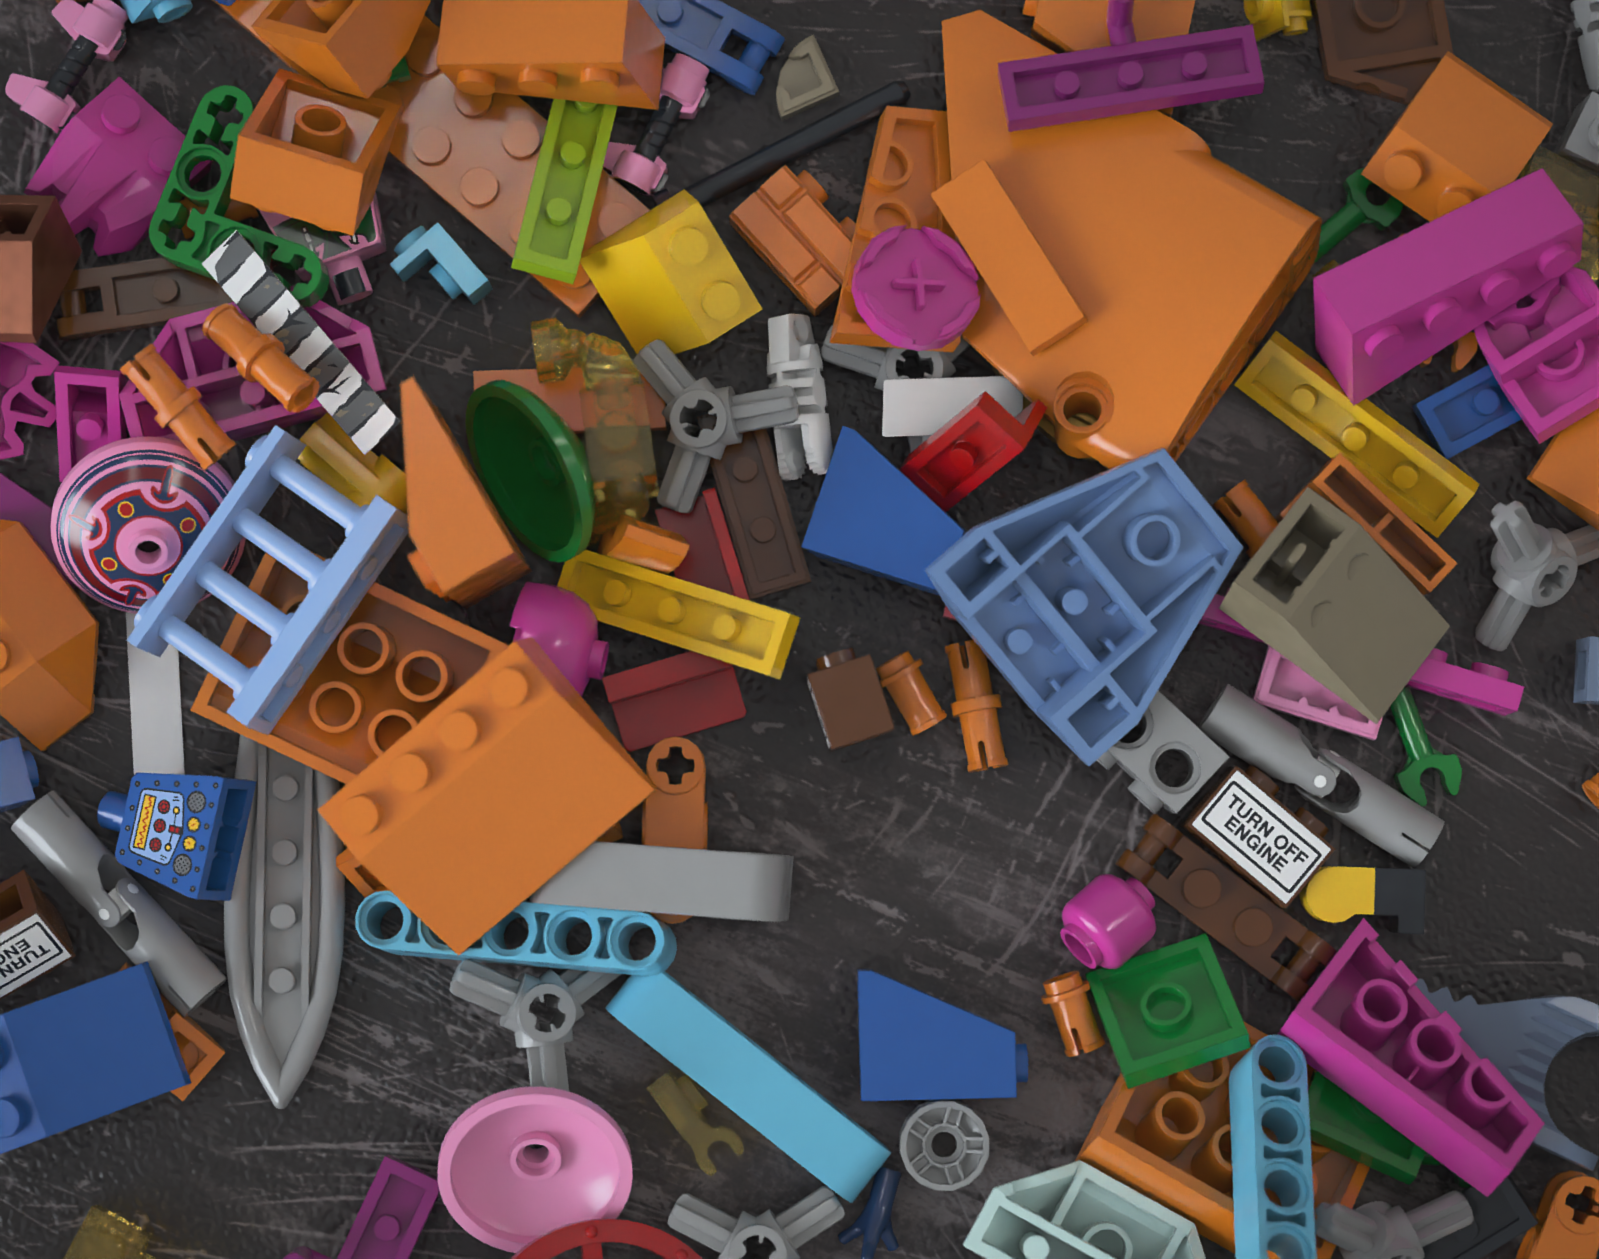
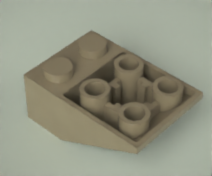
M1309 487L1306 488L1235 579L1219 607L1221 611L1375 724L1379 722L1450 627L1445 619L1359 523Z

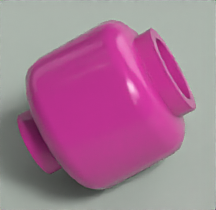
M1101 874L1094 878L1065 905L1062 911L1064 927L1060 931L1061 938L1069 951L1085 966L1091 969H1095L1099 965L1106 969H1118L1142 949L1156 933V921L1151 911L1155 907V900L1149 890L1135 878L1130 877L1125 881L1112 874Z

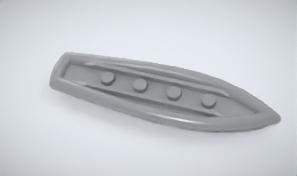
M240 734L235 778L248 779L257 783L231 900L224 901V952L228 988L239 1034L252 1067L273 1105L277 1109H284L288 1106L313 1063L325 1036L337 995L344 947L345 875L336 867V856L344 851V842L317 810L340 791V783L324 773Z

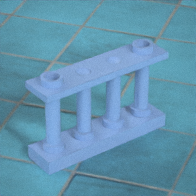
M277 425L273 427L269 435L259 438L250 448L245 459L246 468L159 594L152 596L141 606L134 620L135 629L127 639L136 648L161 657L167 646L171 644L234 690L233 697L235 700L227 711L229 715L246 727L266 735L271 733L409 532L408 515L378 495L374 497L370 505L366 504L360 507L295 461L306 447V444ZM280 483L346 528L345 536L347 538L332 559L328 558L323 561L259 516V513ZM243 537L309 582L308 590L310 592L296 612L286 615L221 569ZM206 590L271 636L270 642L272 647L259 666L249 669L185 623V620Z

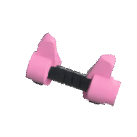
M73 0L60 1L51 13L75 42L66 54L65 59L60 63L58 70L55 71L49 82L14 73L8 79L5 87L7 96L21 106L20 110L57 134L82 109L71 95L75 90L74 87H77L81 81V76H84L88 70V66L91 65L95 58L110 62L114 61L127 42L126 33L124 32L126 29L124 24L129 18L127 11L111 0H93L92 3H87L86 7Z
M676 53L673 61L668 63L666 68H662L659 108L654 110L637 146L609 142L602 169L611 174V177L618 183L645 196H650L651 193L654 194L663 189L668 179V169L666 163L659 157L662 148H664L668 140L667 137L670 136L678 118L692 120L696 117L699 109L706 105L710 92L705 87L707 84L705 80L710 70L695 59Z

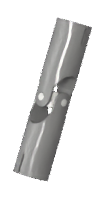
M1228 683L1216 696L1198 726L1212 741L1254 766L1270 778H1276L1286 783H1295V789L1305 800L1413 869L1428 854V850L1425 847L1428 849L1432 848L1444 826V820L1343 756L1324 748H1319L1317 751L1299 728ZM1343 769L1359 785L1358 794L1345 803L1330 802L1324 799L1325 795L1330 794L1334 790L1336 778L1340 770Z
M52 790L41 797L12 825L11 830L75 900L96 919L99 925L110 935L135 965L148 961L158 990L183 1017L196 1010L227 980V977L160 904L127 872L124 865L117 862L115 855L56 791ZM132 911L134 912L137 925L130 923L126 919Z

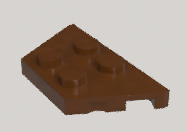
M1311 0L1326 81L1408 106L1446 52L1449 51L1453 54L1444 0Z

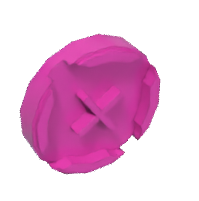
M907 225L890 227L872 238L854 266L851 290L857 311L872 332L894 346L914 351L942 348L961 336L979 309L980 295L978 296L976 284L979 276L976 266L960 243L938 229L923 226L921 230L914 228L905 229Z

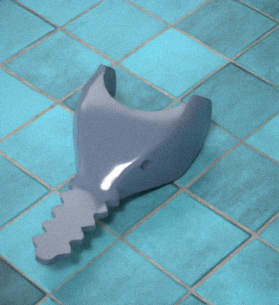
M1419 978L1415 984L1440 1014L1446 1010L1463 1029L1459 1035L1480 1059L1488 1058L1543 1120L1545 1124L1531 1144L1584 1169L1594 1171L1599 1157L1573 1143L1557 1129L1545 1105L1544 1082L1552 1060L1567 1045L1586 1037L1599 1036V1005L1578 997L1549 995L1478 1005L1475 999L1468 995L1462 1000L1455 1002L1448 987L1431 993L1428 991L1425 981Z

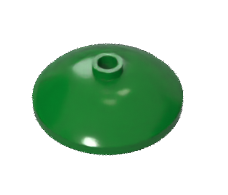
M494 380L480 386L471 394L467 404L466 433L478 476L499 515L525 546L546 560L565 562L581 554L589 544L595 522L593 479L582 442L567 422L530 390L505 380Z

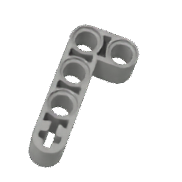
M595 841L530 896V902L754 921H788L794 856Z

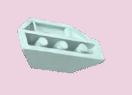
M1081 1160L993 1187L963 1243L964 1247L986 1259H1206L1195 1223Z

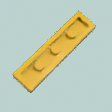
M1277 331L1272 334L1234 384L1330 458L1341 453L1400 510L1436 538L1440 536L1474 496L1480 485L1365 398L1353 406L1327 368Z
M584 550L581 554L565 561L557 584L558 587L572 591L586 601L599 622L779 680L781 679L800 621V617L589 550Z

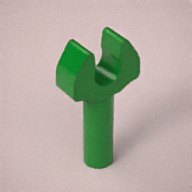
M1364 168L1358 169L1343 182V188L1347 193L1345 205L1321 225L1319 250L1314 263L1361 224H1372L1382 231L1399 217L1403 203L1395 197H1390L1385 204L1379 206L1373 205L1368 201L1366 189L1373 182L1361 174Z
M1409 686L1405 687L1390 706L1408 755L1403 769L1394 775V781L1401 794L1424 807L1427 804L1425 791L1420 784L1422 772L1427 768L1436 770L1440 775L1441 784L1446 794L1453 796L1457 795L1462 768L1457 755H1444L1431 747Z

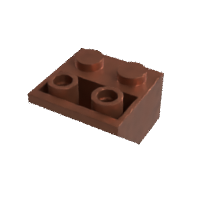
M0 195V342H38L82 253V249L56 196Z

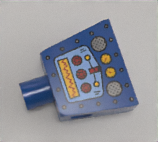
M136 772L131 779L128 794L109 791L103 796L98 807L97 819L102 828L120 832L115 851L118 863L187 897L198 900L230 901L257 782L248 779L218 776Z

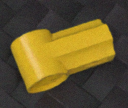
M328 412L321 419L314 422L300 438V441L306 444V447L298 457L300 463L315 476L358 506L370 505L374 497L378 495L402 512L406 513L408 511L406 474L383 454L378 457L370 450L364 455Z

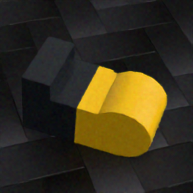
M1324 866L1319 868L1299 892L1301 905L1306 913L1314 919L1336 923L1345 921L1354 916V914L1389 915V932L1424 934L1426 870Z

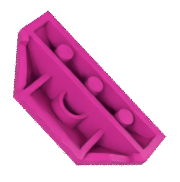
M321 300L313 306L304 308L378 395L387 391L370 327ZM235 302L228 303L229 305H234L238 312L252 324ZM216 307L169 319L153 343L157 348L156 351L189 389L195 386L202 394L199 402L231 440L237 441L270 432L275 425L285 428L322 418L327 413V410L316 397L304 410L298 413L291 411L290 413L259 382L251 383L241 376L237 371V362L215 342L203 335V323ZM129 379L119 393L130 438L152 436L181 441L169 425L162 428L154 419L158 412Z

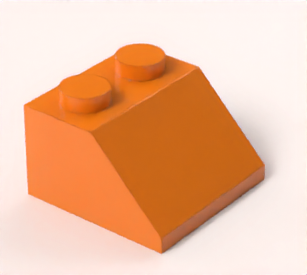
M1447 51L1378 146L1361 174L1431 222L1514 182L1551 129L1553 123Z
M279 68L238 135L230 199L253 205L261 211L276 212L309 222L323 230L338 231L354 236L373 201L399 120L401 105L373 96L366 99L333 90L317 79Z

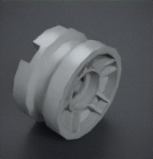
M956 1099L929 1100L918 1104L905 1117L899 1131V1152L906 1170L919 1184L935 1191H954L969 1185L982 1173L989 1157V1136L983 1121L969 1105ZM940 1132L952 1134L955 1138V1152L953 1154L936 1155L931 1147L933 1137Z

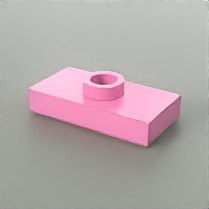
M1268 645L1253 700L1271 710L1366 739L1376 740L1382 718L1375 724Z

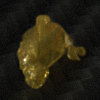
M556 317L532 320L531 333L539 384L565 381L572 367H578L582 370L584 385H580L579 395L589 467L596 499L595 522L588 546H593L597 543L600 535L616 529L621 514L638 520L644 518L649 510V498H655L659 493L644 378L641 377L638 367L619 341H613L595 332L586 336L583 331L566 328Z

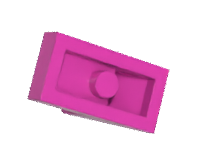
M56 366L54 381L60 482L89 453L111 442L127 438L126 420L119 393L128 380L121 371Z

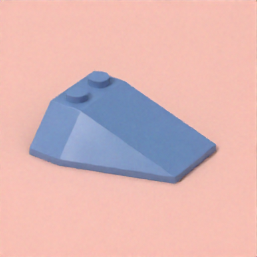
M1159 448L974 526L924 570L950 613L1028 707L1086 765L1090 766L1139 723L1244 547L1168 452L1163 448Z

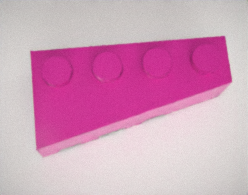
M1541 168L1313 278L1316 352L1354 406L1549 280L1566 273L1574 264L1581 261L1584 223L1544 169Z
M1363 918L1294 1009L1277 1035L1288 1037L1295 1042L1304 1053L1307 1064L1488 1197L1510 1174L1545 1123L1488 1058L1480 1059L1459 1035L1463 1029L1446 1010L1440 1014L1415 985L1418 981L1416 976L1401 960L1395 963L1376 941L1379 934Z

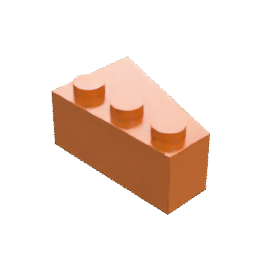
M443 0L436 65L458 90L467 94L490 95L496 92L658 110L665 37L638 0Z

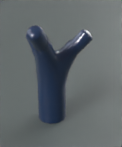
M880 1167L875 1174L869 1199L863 1212L850 1227L838 1234L839 1241L844 1245L864 1234L860 1259L874 1258L880 1238L884 1241L888 1251H895L899 1247L892 1228L891 1213L901 1172Z

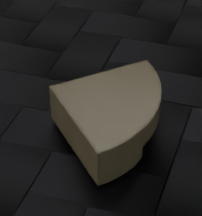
M814 34L793 48L781 68L776 87L777 108L781 121L839 96L838 87Z

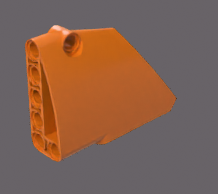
M982 10L941 21L951 180L982 159L987 161L1088 320V322L1033 356L977 269L979 279L976 284L978 296L980 295L979 309L961 334L962 338L1009 380L1031 403L1039 399L1048 407L1044 416L1054 425V437L1058 447L1067 455L1077 459L1092 457L1104 467L1112 469L1154 450L1163 448L1176 462L1310 272L1319 250L1321 217L1212 156L1207 143L1197 133L1158 110L1008 132L998 79V63L1057 53ZM955 234V241L960 243V245L962 246L961 242ZM1077 413H1088L1098 419L1094 424L1087 427H1078L1068 421L1072 415Z

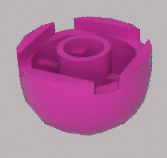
M526 582L519 594L510 627L516 628L513 642L533 637L580 696H582L590 678L602 679L608 660L609 642L598 640L597 618L589 604L576 593L556 585Z

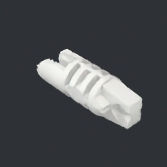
M786 314L769 318V353H767L766 369L767 376L771 377L772 383L768 386L769 388L784 385L792 386L799 406L797 421L773 427L779 475L785 481L802 478V474H805L804 469L807 468L805 462L809 465V470H813V474H826L833 455L829 414L825 413V407L828 406L825 379L822 378L820 371H823V362L819 346L814 341L810 317L803 314Z

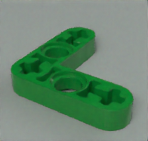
M223 85L213 88L204 95L197 107L153 214L149 227L150 242L164 259L175 266L214 279L202 263L237 230L245 240H249L254 244L255 252L269 268L271 259L277 265L295 271L304 262V269L311 275V280L308 284L297 283L293 291H291V285L281 275L274 274L303 308L313 306L323 298L328 290L329 274L323 261L312 250L303 245L224 217L231 202L230 193L238 135L256 105L244 91L235 86ZM234 104H236L235 108L243 116L240 124L229 123L223 133V126L216 120V116L219 111L230 112ZM209 138L218 145L221 138L224 145L231 149L229 155H225L212 145L204 144L205 140ZM206 160L219 163L221 177L218 184L209 191H194L189 181L193 168ZM186 197L198 207L207 208L205 214H201L195 208H192L190 213L180 203L181 198ZM187 221V226L195 233L194 238L191 242L180 241L175 249V243L168 237V232L172 227L182 229Z

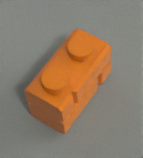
M785 165L729 215V222L735 231L815 317L840 295L856 223L847 216L839 223L822 205L829 199V196L815 178L806 170H803L796 176Z

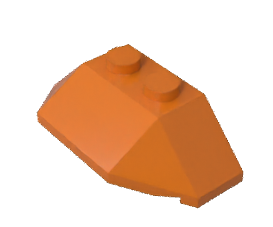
M0 519V715L40 751H45L94 713L95 694L93 692L97 668L99 622L25 525L19 521Z

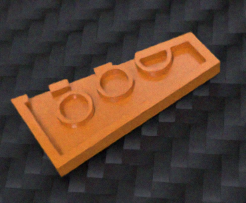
M886 106L881 114L829 343L906 349L894 346L872 332L860 316L851 290L855 264L872 238L890 227L907 225L905 229L914 228L921 230L923 226L938 229L955 240L954 231L930 195L951 180L947 111ZM958 337L942 348L925 351L953 353L960 344L961 338Z

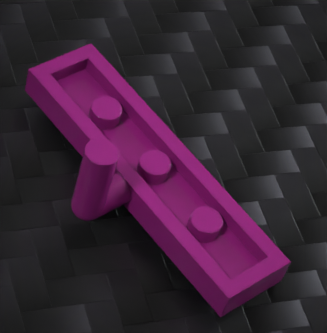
M1108 0L1106 23L1111 46L998 63V79L1008 132L1262 94L1264 77L1253 24L1136 42L1132 22L1134 0Z
M389 1154L385 1155L337 1259H409L440 1194L438 1177ZM299 1246L283 1259L332 1258L309 1247Z

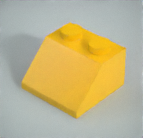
M685 189L581 254L580 263L636 355L643 347L657 339L664 341L674 354L708 344L762 310L761 305L699 201Z

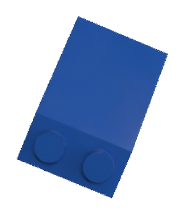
M148 961L0 1015V1154L191 1084Z

